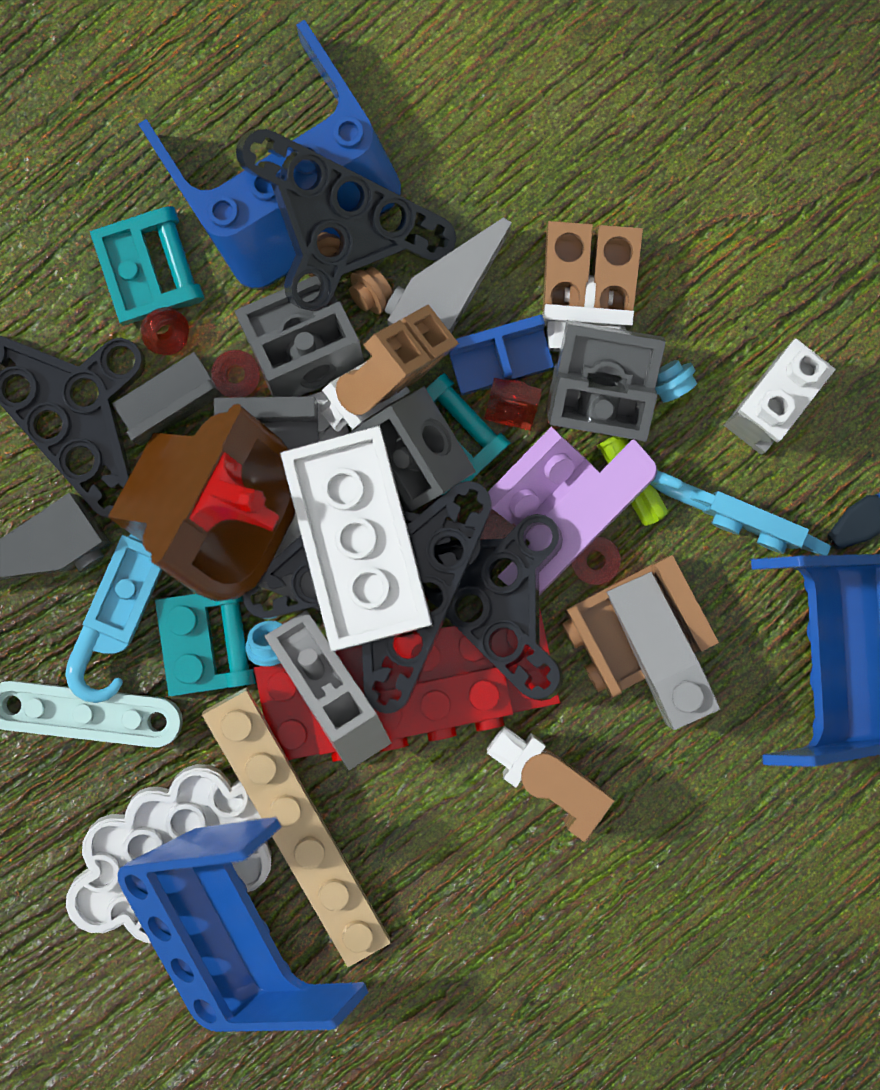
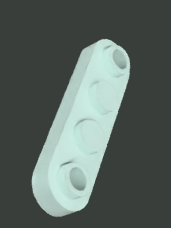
M24 681L0 683V729L146 747H162L178 737L183 725L182 714L178 706L171 700L162 697L117 692L107 701L92 703L85 702L75 696L68 686ZM11 696H16L21 701V709L17 714L11 713L7 708V701ZM155 712L162 713L167 720L166 727L161 731L154 729L151 725V717Z

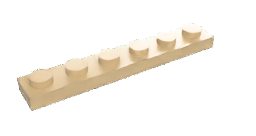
M247 687L204 710L202 713L204 720L262 819L278 818L282 827L272 837L346 966L350 967L391 944L388 933Z

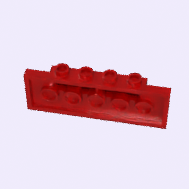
M539 608L540 646L550 655ZM455 625L440 629L406 706L397 712L387 714L374 710L391 741V744L380 750V752L409 746L408 736L427 733L429 742L457 736L455 727L475 723L476 731L505 726L503 716L559 704V695L557 694L553 698L544 701L533 700L527 697ZM503 629L495 633L491 643L492 650L500 657H506L514 653L518 645V639L514 631ZM419 633L396 637L394 641L397 654L406 659L416 657L421 652L423 646ZM362 645L335 651L365 696ZM529 647L524 658L511 666L510 670L515 673L519 665L522 666L533 678L528 685L531 690L537 685L546 689L551 684L546 677L551 669L547 665L541 670L531 664L526 657L534 654V650ZM389 656L385 657L382 667L393 668L392 673L386 682L377 681L375 684V690L381 693L379 702L385 705L390 699L399 700L402 691L395 688L400 672H403L410 678L414 670L413 667L396 664ZM282 664L254 667L263 716L287 759L292 760L316 754L331 753L332 762L342 761Z

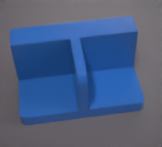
M537 315L457 338L456 340L459 344L448 354L460 395L464 396L553 370V361L543 331L545 327L543 315Z

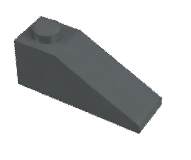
M68 493L0 539V580L72 571L75 568L79 572H83L100 562L105 557L101 550L112 543L81 497Z

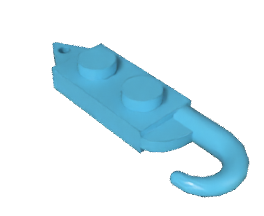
M657 471L655 479L650 483L651 486L661 493L713 516L712 525L724 531L739 535L742 528L758 535L759 538L756 543L772 551L784 554L786 548L791 550L801 548L818 555H828L831 545L808 534L809 529L717 491L711 494L661 471Z
M132 534L128 537L121 536L67 662L65 675L68 687L75 696L85 702L99 703L107 701L117 694L122 686V679L115 678L108 687L93 689L84 680L85 670L93 652L117 654L124 651L131 644L163 571L151 562L152 554L146 551L143 542Z

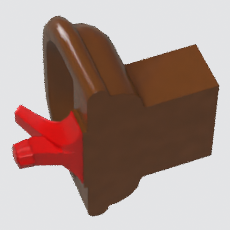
M239 404L233 405L227 412L218 413L210 417L202 424L194 436L153 433L108 518L141 540L146 551L152 554L151 562L194 593L215 602L238 599L254 589L266 573L294 519L295 508L281 457V452L289 451V448L281 438Z

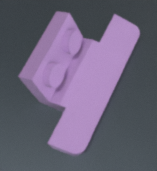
M550 427L488 491L491 497L492 509L515 527L527 516L541 514L551 518L561 530L563 538L561 549L539 572V596L655 479L657 465L635 439H632L599 472L575 447L554 428ZM546 525L532 527L526 535V539L530 542L528 548L533 551L546 549L552 542L551 529ZM512 561L498 576L508 586L514 583L517 578L518 570L516 564Z

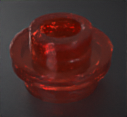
M163 307L152 311L145 317L140 328L143 343L150 351L156 354H176L184 348L188 340V322L183 314L174 308ZM170 324L169 329L165 333L157 334L163 326Z
M230 350L224 352L215 360L211 370V378L222 395L228 398L247 397L259 384L260 369L256 360L247 352ZM234 367H241L245 371V377L240 383H231L228 380V373Z
M598 536L572 562V568L577 577L583 582L591 585L604 584L613 579L617 574L621 562L620 554L617 547L610 540ZM593 551L601 553L604 557V565L599 570H593L587 565V556Z

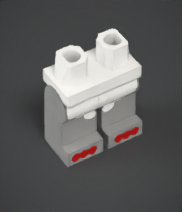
M795 338L785 350L779 353L754 385V389L747 394L723 426L761 455L766 453L774 441H781L836 369Z

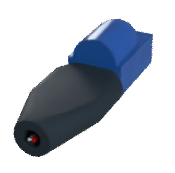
M880 492L875 495L865 496L844 512L827 535L828 540L835 549L839 550L870 541L880 534Z

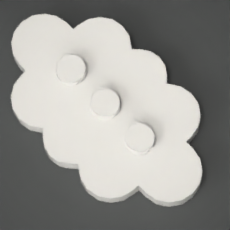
M195 764L184 768L177 774L170 789L147 787L137 792L132 797L125 815L110 814L99 818L90 826L83 841L82 855L88 869L84 870L74 879L66 896V909L70 919L80 929L89 933H106L124 924L126 929L136 939L145 943H151L121 890L117 876L119 869L127 862L195 828L262 819L240 780L231 784L230 780L221 770L211 765ZM267 841L246 860L232 862L236 873L245 883L247 892L256 890L265 882L270 872L271 851Z

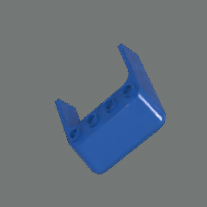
M305 20L296 24L300 43L335 96L338 105L334 113L326 120L292 141L401 196V183L370 120ZM145 119L138 125L235 278L247 288L263 289L286 276L296 254L271 184L243 171L212 190H199L192 187L184 179L148 120ZM288 149L286 158L291 154V151ZM270 154L261 161L273 162L282 167L286 158ZM302 160L294 168L293 176L297 186L301 189H309L317 180V169L309 160ZM281 169L276 173L278 178H280ZM346 182L338 190L337 201L344 210H352L359 203L360 192L354 183ZM389 203L384 206L380 216L391 210L395 204ZM326 228L321 231L339 236L333 228Z
M880 554L751 559L752 570L793 568L798 570L804 577L809 607L807 636L811 643L812 658L810 685L814 692L815 709L813 738L810 743L803 748L762 754L763 765L815 767L880 755Z
M277 817L195 828L127 862L117 873L121 890L187 1009L201 1026L210 1031L333 1030L341 1024L369 992L364 982L310 984L298 979L280 955L270 936L267 924L261 919L247 893L245 883L236 873L232 862L246 860L282 827Z

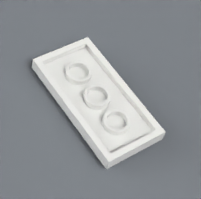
M380 426L281 452L331 651L335 652L432 626Z

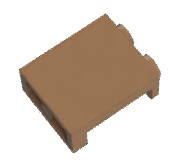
M673 555L666 556L564 610L569 620L561 623L574 649L581 646L585 649L591 663L584 668L598 693L606 689L608 695L614 698L622 694L621 691L645 679L606 592L649 572H652L693 652H702L719 643Z

